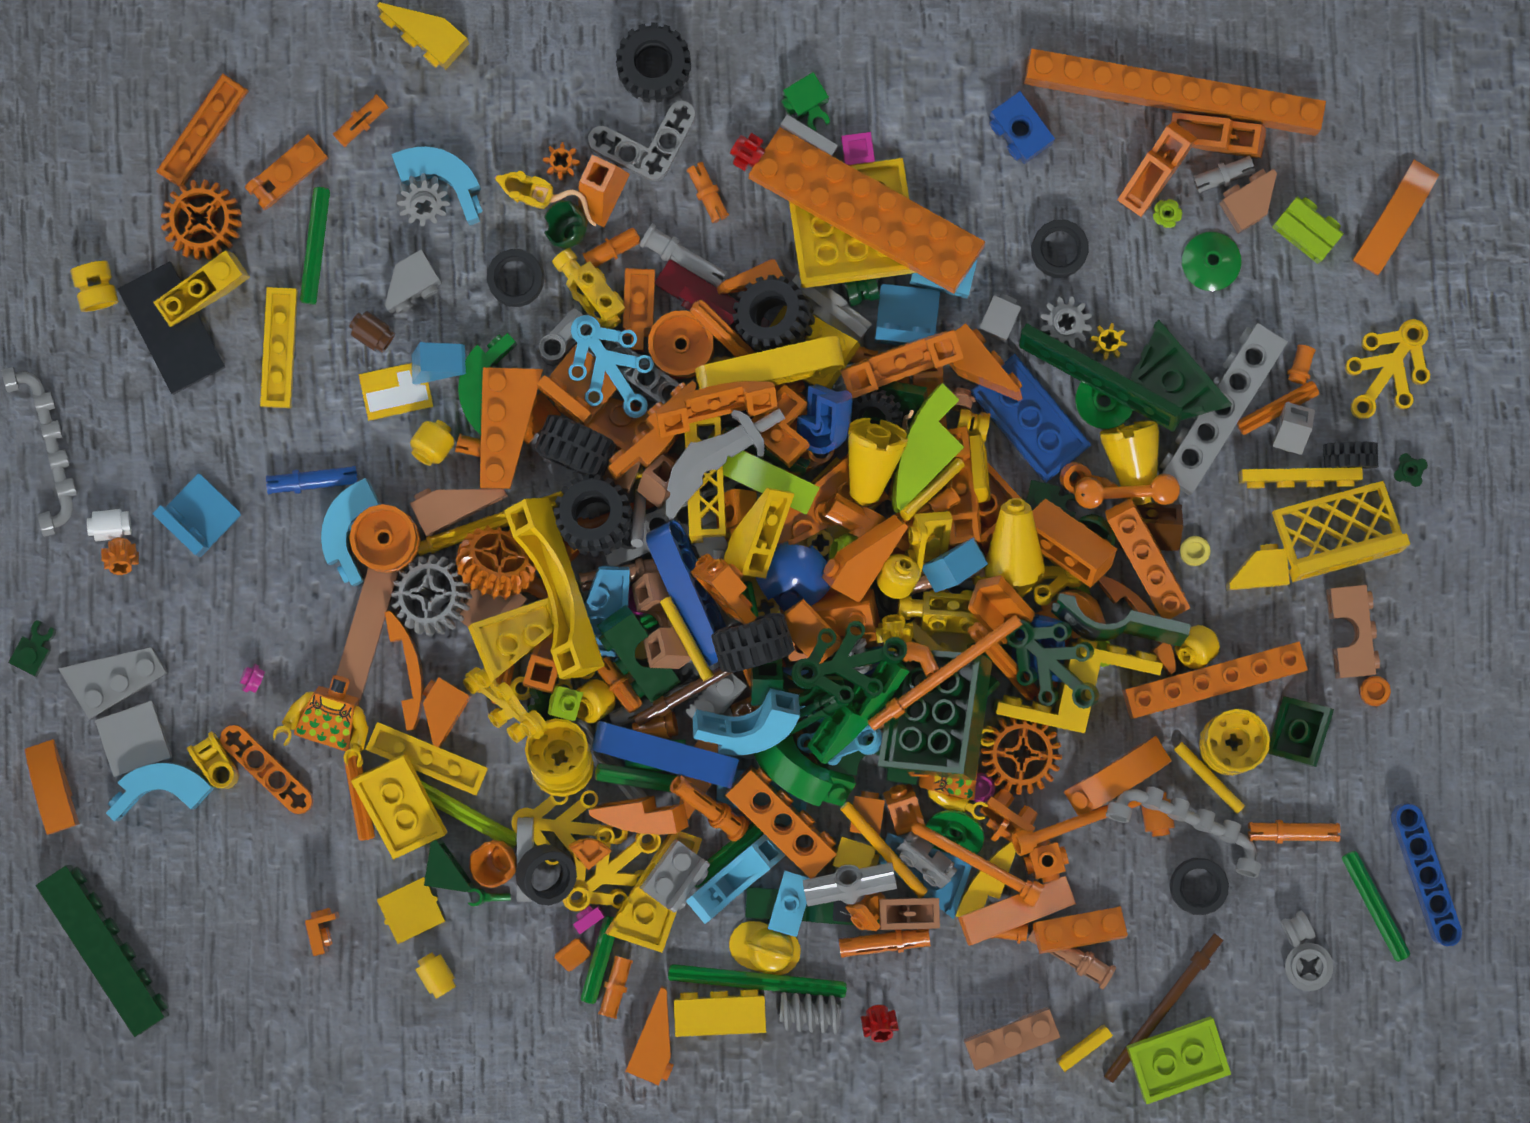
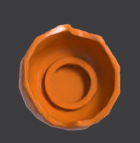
M491 840L485 842L470 855L469 869L473 879L481 886L489 888L498 887L507 883L516 873L517 857L514 850L504 841Z

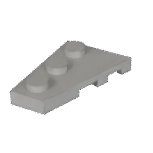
M152 647L58 668L89 720H92L168 674Z

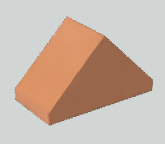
M898 897L879 899V924L881 926L879 930L940 928L939 898Z

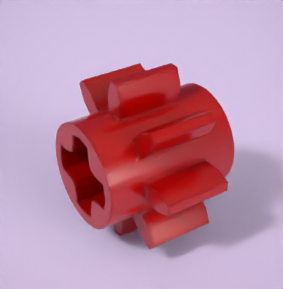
M753 133L748 138L740 135L730 151V154L735 157L733 164L743 171H746L748 166L753 168L765 153V149L761 147L763 139Z
M885 1005L871 1006L867 1009L866 1016L860 1017L864 1037L871 1036L874 1042H886L893 1037V1031L899 1030L895 1010L888 1011Z

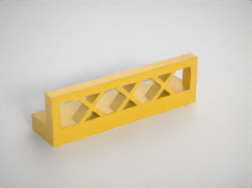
M721 417L689 423L690 431L685 432V449L690 442L702 441L699 438L698 426L715 425L714 437L722 435ZM723 465L717 471L711 470L708 474L704 473L703 485L688 500L689 537L691 543H704L703 538L726 536ZM716 472H717V481H715V480L712 478V476H713ZM708 481L718 488V494L710 503L701 496V488ZM717 502L719 511L713 507ZM709 510L719 517V529H703V517Z

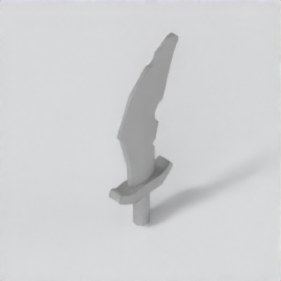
M778 408L754 424L748 415L733 410L732 418L738 420L740 423L738 427L700 442H690L672 467L667 490L670 492V497L666 500L667 517L674 519L682 506L703 485L702 478L704 473L710 470L717 471L727 462L728 456L733 457L754 445L757 450V457L763 458L764 439L760 434L785 419L781 410Z

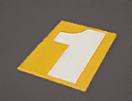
M412 363L358 374L368 421L433 407L429 383L417 385L412 383Z

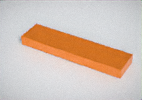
M222 73L156 172L178 187L181 184L186 185L249 91Z
M1066 876L1044 883L1045 888L1034 907L1025 903L1023 897L1019 896L1018 893L958 917L968 946L1075 905L1076 903Z

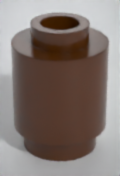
M368 311L364 312L363 315L358 312L349 325V328L352 329L350 335L373 351L378 350L383 353L395 337V333L390 330L391 326Z

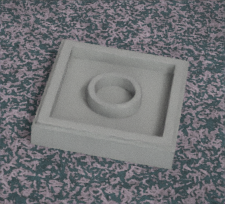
M153 701L95 720L113 777L129 773L145 765L155 764L172 758Z

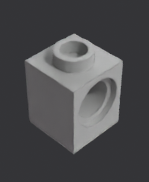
M1001 294L1000 297L994 295L978 330L987 336L1005 343L1021 309L1020 306L1016 305L1017 300L1005 294Z
M1286 402L1275 429L1273 447L1302 455L1313 428L1315 410Z

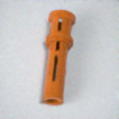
M682 775L677 776L672 781L670 791L705 815L713 828H720L731 841H737L744 836L749 826V821L744 816H737L726 803H717Z

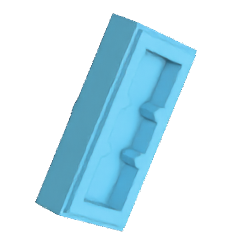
M784 871L768 929L797 937L807 904L803 880L810 879L809 877Z

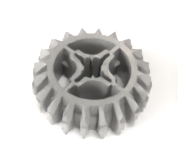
M430 555L428 561L421 556L418 557V566L411 562L408 564L409 572L399 571V574L403 577L402 581H393L394 585L399 587V591L391 593V596L399 599V601L395 602L392 606L395 610H401L397 618L401 621L406 620L404 624L406 628H414V632L420 635L425 631L426 635L433 636L435 630L443 635L446 631L445 625L453 630L456 629L453 621L455 618L459 621L464 620L460 612L462 609L465 611L470 610V606L466 605L464 600L473 598L472 594L465 592L471 584L463 583L462 576L457 574L458 566L455 562L449 563V559L444 556L438 560L437 556ZM439 573L446 575L451 584L452 591L442 589ZM424 577L421 586L415 588L419 580H421ZM432 590L441 594L435 595L434 598L431 597V601L425 597H422L428 596L429 593L432 594ZM412 600L421 602L422 611L425 612L424 618H420L416 614ZM445 603H449L447 608L440 614L441 607Z

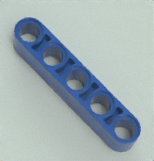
M671 520L648 532L646 542L669 596L672 598L708 666H711L718 662L711 635L715 631L726 627V624L714 599L691 574L698 560L685 530L678 521Z
M598 721L590 749L730 789L739 759L601 721Z
M1400 804L1393 809L1391 822L1432 940L1437 944L1454 946L1461 940L1462 928L1423 814L1415 805ZM1405 809L1412 811L1414 816L1413 822L1408 826L1403 825L1400 821V815ZM1415 838H1419L1423 842V850L1417 855L1413 854L1410 850V843ZM1426 866L1430 867L1433 871V877L1428 883H1424L1420 879V871ZM1435 895H1439L1443 901L1442 908L1437 912L1432 911L1429 905L1430 899ZM1445 924H1449L1453 932L1448 940H1442L1439 935L1440 928Z

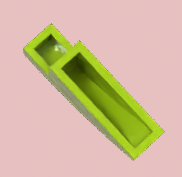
M943 383L939 384L926 398L906 431L908 443L893 476L892 509L896 513L905 508L964 448L939 422L959 401Z
M745 451L733 457L728 456L727 462L723 464L724 476L762 494L766 488H773L794 493L790 507L807 515L820 488Z

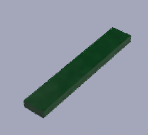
M1026 324L1022 329L1019 348L1171 431H1175L1179 425L1183 408L1029 324Z

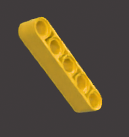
M828 336L705 364L697 367L695 374L699 389L742 381L771 382L776 386L833 373L845 368L839 337Z

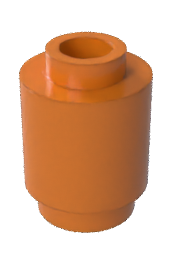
M1164 792L1162 799L1171 803V799H1167V793ZM1141 805L1145 832H1152V837L1170 835L1169 829L1175 828L1174 820L1169 818L1168 814L1158 810H1151Z

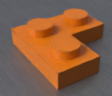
M784 384L777 391L776 398L777 406L785 419L760 435L764 439V447L790 468L810 447L809 442L790 427L797 419V416H800L807 408L808 404ZM772 412L755 415L751 421L754 424Z

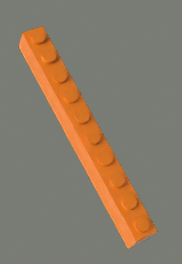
M1032 48L1028 57L1024 84L1194 115L1229 118L1235 122L1262 124L1267 128L1316 136L1321 131L1326 101Z

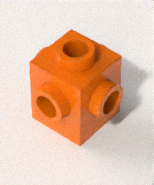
M1050 839L1038 843L1037 847L1033 848V852L1023 857L1028 875L1033 873L1034 878H1042L1043 883L1060 879L1059 873L1065 872L1064 865L1069 864L1065 847H1059L1058 842H1050ZM1045 855H1050L1053 859V863L1048 867L1042 864V858Z

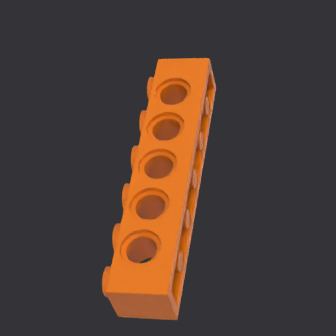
M1299 641L1124 689L1122 692L1129 717L1134 719L1308 671Z

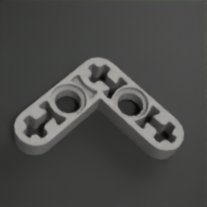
M686 101L673 103L649 148L605 126H597L591 130L588 136L589 146L596 154L649 181H660L667 175L694 123L695 110ZM683 108H686L687 115L690 118L688 120L683 119L678 127L680 130H684L682 134L675 128L666 127L668 122L674 126L677 121V115L674 113L676 110L681 111ZM603 133H606V138L610 143L615 145L616 139L621 141L617 144L614 155H611L609 153L612 148L606 144L597 147V141L594 137L596 135L602 136ZM666 133L673 134L677 139L676 145L672 149H664L659 142L662 135ZM625 146H632L637 152L636 158L631 162L623 161L620 158V150ZM654 149H657L663 155L670 156L668 160L662 157L659 163L662 169L661 172L655 171L653 175L649 174L650 170L646 165L648 162L653 164L658 157L657 153H652Z

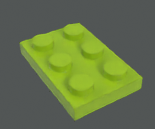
M1211 1016L1126 1046L1143 1100L1146 1104L1231 1075L1214 1018Z

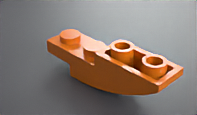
M693 380L687 385L682 382L670 393L672 398L666 403L695 391L697 384ZM661 401L647 412L649 417L646 420V425L651 431L648 433L646 429L643 430L632 440L634 445L626 452L621 449L609 459L611 465L608 466V472L615 480L620 478L637 462H640L647 469L665 453L678 434L660 438L656 410L665 405Z

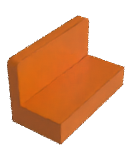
M1002 575L977 580L968 609L989 633L1014 615H1017L1019 619L1032 622L1035 612ZM1006 637L1000 640L998 643L1000 645L1006 644Z

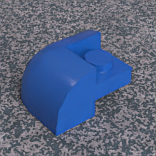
M819 384L809 385L807 415L797 416V433L809 442L810 447L807 449L808 451L825 454L838 448L847 438L852 416V393L847 390L836 392Z
M788 541L777 544L766 579L756 577L767 599L773 598L784 612L802 599L812 606L821 600L831 588L822 578L827 561L821 553L812 545L809 547L789 545Z

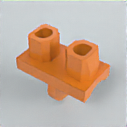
M1001 789L994 797L991 796L985 802L988 807L982 806L979 810L989 818L986 826L994 831L990 838L994 842L1000 836L1011 842L1012 833L1023 829L1033 832L1036 828L1033 824L1038 813L1025 805L1018 814L1010 810L1008 807L1015 798L1011 793L1004 791V789Z

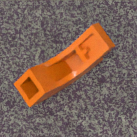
M1154 736L1134 747L1108 766L1064 791V794L1077 815H1081L1097 809L1118 797L1126 790L1131 789L1162 769L1172 760L1157 736Z

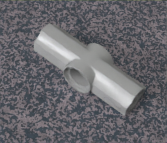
M799 273L793 278L792 281L797 284L812 305L814 310L812 315L858 342L862 340L872 324L850 308L844 298L832 289H826L823 286L801 288Z
M891 862L861 869L851 864L844 865L838 868L835 874L803 880V887L807 905L813 906L838 900L846 904H856L865 895L897 889V883Z

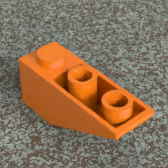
M966 323L958 328L955 334L964 358L949 363L956 374L1017 401L1022 400L1020 388L1023 386L1013 372L1009 375L1002 368L1004 362L995 350L989 352L983 345L986 343V340L977 328L971 330Z

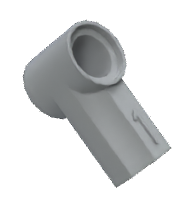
M573 308L548 335L541 339L539 351L541 358L547 364L556 365L561 363L566 354L577 344L571 335V325L576 318L583 316L580 311ZM587 324L582 325L580 328L581 334L585 335L591 327ZM557 343L560 345L561 351L556 356H549L544 351L546 345Z

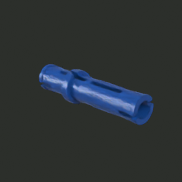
M356 466L308 472L292 470L291 474L266 475L267 493L270 495L272 493L294 491L295 494L302 493V490L353 485L358 482L356 477L357 470Z

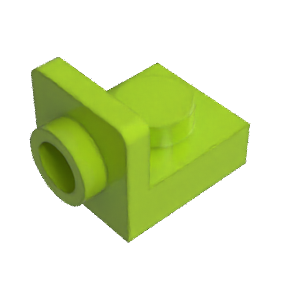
M556 685L549 699L548 714L576 721L583 692Z

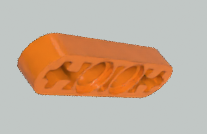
M237 725L227 726L223 729L220 735V742L223 748L289 811L294 814H303L311 809L314 802L312 793L247 730ZM239 731L241 733L239 740L244 745H247L249 741L253 744L244 751L242 757L238 755V752L242 751V749L237 744H232L231 746L228 744L230 740L229 732L237 733ZM255 750L260 751L264 755V763L259 768H253L248 763L249 754ZM275 771L282 772L286 777L285 785L279 789L272 787L269 781L271 774ZM292 782L296 785L295 788L291 789L295 794L301 795L304 793L306 795L304 799L306 806L304 808L302 806L295 808L292 805L295 800L290 794H287L285 799L281 796V793L289 789Z

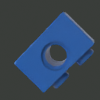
M1021 91L990 113L989 117L992 120L989 122L990 127L998 137L1004 136L1009 143L1006 147L1016 161L1021 159L1023 164H1026L1055 141L1054 136ZM1023 123L1027 127L1028 133L1024 136H1017L1012 131V125Z

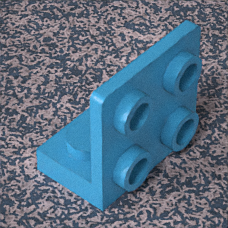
M882 284L874 343L901 346L934 335L936 333L940 291Z
M197 474L166 507L160 505L152 513L198 557H202L241 517V512L201 474Z

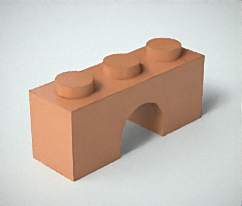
M647 572L634 582L631 587L637 613L652 615L660 625V628L643 640L649 667L680 669L691 658L660 604L661 600L669 597L660 573Z
M1367 585L1327 589L1329 619H1345L1352 624L1355 631L1354 639L1349 646L1332 649L1335 678L1376 675V669L1380 668V658L1378 651H1374L1373 639L1377 637L1375 621H1370L1369 609H1373L1372 592L1367 591Z
M1045 1007L1019 1017L1018 1020L996 1029H988L965 1038L963 1041L973 1067L977 1071L1061 1037L1050 1009Z

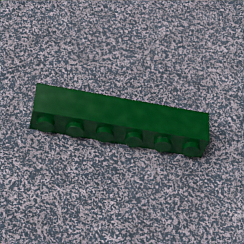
M65 865L35 886L134 1037L139 1036L169 1016L166 1010L169 1008V1005L161 993L156 994L150 986L153 981L149 973L143 967L139 969L133 960L136 958V954L127 942L123 944L117 933L120 930L111 917L106 918L101 911L103 904L95 892L90 894L84 883L87 882V879L78 867L73 868L72 865Z

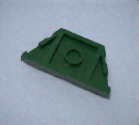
M1160 320L1156 321L1153 327L1155 329L1149 344H1145L1141 360L1135 366L1130 377L1131 380L1183 408L1180 420L1231 406L1232 403L1162 322Z

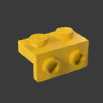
M950 511L914 514L913 527L908 529L910 547L905 550V555L911 557L917 563L921 574L923 564L948 551L953 520Z

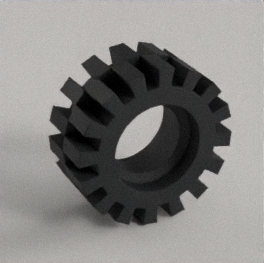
M875 390L861 395L853 401L851 422L864 418V413L868 408L881 410L885 416V421L896 424L899 427H902L901 418L904 415L903 411L899 412L901 404L899 402L895 404L893 401L895 397L892 394L888 397L886 396L887 391L881 390L877 392Z
M1355 441L1334 442L1323 445L1324 468L1362 467V469L1379 467L1378 443Z

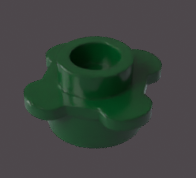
M1408 453L1402 454L1399 457L1400 463L1397 471L1394 472L1395 480L1410 483L1413 487L1420 486L1423 482L1421 478L1423 471L1428 467L1427 461L1423 458L1419 460L1411 458ZM1409 467L1413 468L1412 473L1408 472Z

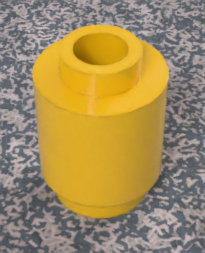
M431 952L417 961L420 967L416 968L415 971L429 994L433 993L436 999L457 987L453 981L455 977L441 954L435 957L434 953Z

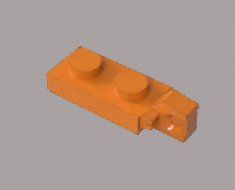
M625 268L623 329L632 330L637 336L636 344L631 347V350L634 352H644V337L649 336L653 326L655 269ZM629 333L624 334L625 336H632Z

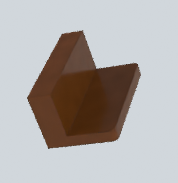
M1157 503L1136 505L1160 550L1179 551L1183 531L1182 505H1161Z

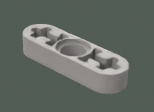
M518 818L517 865L522 856L534 847L533 818ZM533 872L532 879H531V883H532V886H533V887H534V872ZM517 885V902H533L522 893Z

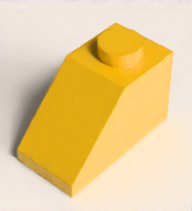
M1278 544L1260 545V551L1253 552L1227 582L1226 591L1289 585L1288 558L1285 549H1278Z

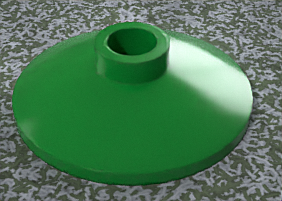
M1205 232L1199 234L1186 245L1183 251V272L1189 282L1201 290H1222L1232 284L1240 272V251L1235 242L1222 233ZM1209 255H1215L1218 258L1217 265L1209 264Z
M1083 382L1077 388L1075 396L1077 411L1080 417L1092 427L1098 429L1116 428L1125 423L1133 412L1131 408ZM1102 397H1107L1111 403L1109 406L1104 407L1100 405L1099 400Z
M955 810L942 811L933 815L926 824V827L975 854H978L982 849L984 843L983 829L976 819L964 812ZM932 844L934 846L933 848L946 852L945 850Z

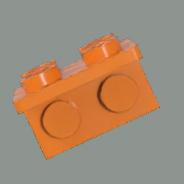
M576 344L550 376L544 375L537 383V386L542 393L576 421L586 426L617 388L605 371L601 390L603 401L597 406H590L585 401V394L590 388L596 358L587 352L584 363L587 370L585 378L580 381L572 380L569 377L568 370L573 364ZM580 366L573 367L572 375L576 378L581 377L583 369ZM592 391L589 393L588 399L590 402L596 403L599 401L600 396L596 391Z

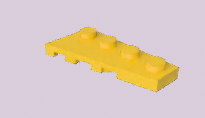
M682 831L668 834L607 928L605 934L663 953L677 911L674 913L641 890L640 886L675 839L697 854L702 838Z

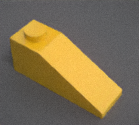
M773 488L765 489L731 535L723 558L728 565L732 563L743 575L766 579L794 493Z

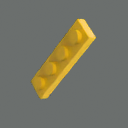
M266 288L261 407L292 409L298 290L295 288Z
M1362 467L1242 469L1238 472L1239 483H1247V489L1265 488V483H1276L1277 488H1295V483L1306 482L1307 488L1325 487V482H1336V487H1355L1354 482L1363 480Z
M379 722L376 723L365 749L389 760L406 753L415 771L476 796L489 769Z

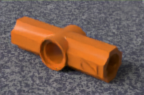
M834 493L828 499L822 515L836 525L848 530L849 534L861 537L886 520L881 514L867 507H860L837 493ZM905 532L891 555L905 554V550L909 549L908 533Z

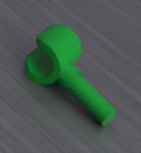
M473 888L468 891L477 892L480 895V900L477 903L468 902L470 906H480L485 902L511 900V893H485L481 888Z

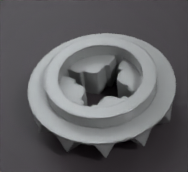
M1301 943L1291 949L1285 960L1286 976L1292 985L1303 991H1315L1324 987L1329 982L1333 973V961L1330 954L1322 946L1315 943ZM1301 957L1303 960L1305 959L1310 962L1318 957L1313 965L1318 976L1309 972L1299 976L1304 968L1299 958Z

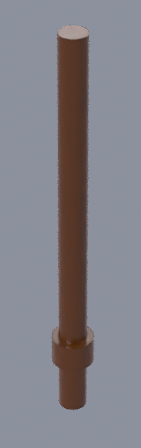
M719 666L712 670L714 675L712 678L703 682L700 677L668 697L662 696L653 701L652 706L635 715L634 719L638 726H642L659 715L663 717L672 712L674 706L731 673L722 672Z
M1214 933L1201 951L1197 950L1190 959L1192 961L1128 1045L1147 1039L1201 969L1204 971L1211 963L1209 959L1224 941ZM1125 1047L1104 1074V1077L1114 1083L1131 1061L1127 1047Z

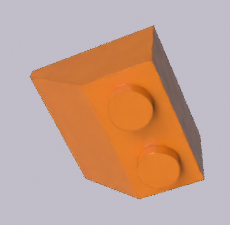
M873 589L866 592L860 603L839 593L824 595L821 600L812 605L816 613L842 640L846 636L845 630L849 623L859 621L865 627V633L862 637L867 642L865 648L883 646L884 642L877 643L876 628H878L880 619ZM857 627L850 628L853 635H860V630Z

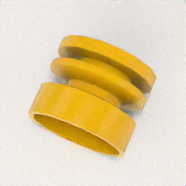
M1242 709L1229 710L1215 716L1205 724L1199 738L1201 757L1208 767L1219 774L1230 776L1247 772L1258 766L1266 757L1270 744V736L1264 722L1254 713ZM1230 737H1232V741L1238 742V746L1233 748V751L1231 746H1226L1225 741L1229 740Z
M557 718L545 721L547 729L543 732L544 735L540 739L532 736L526 740L525 754L533 779L541 790L550 795L564 797L576 794L586 787L592 778L594 762L586 735L577 724L569 720Z

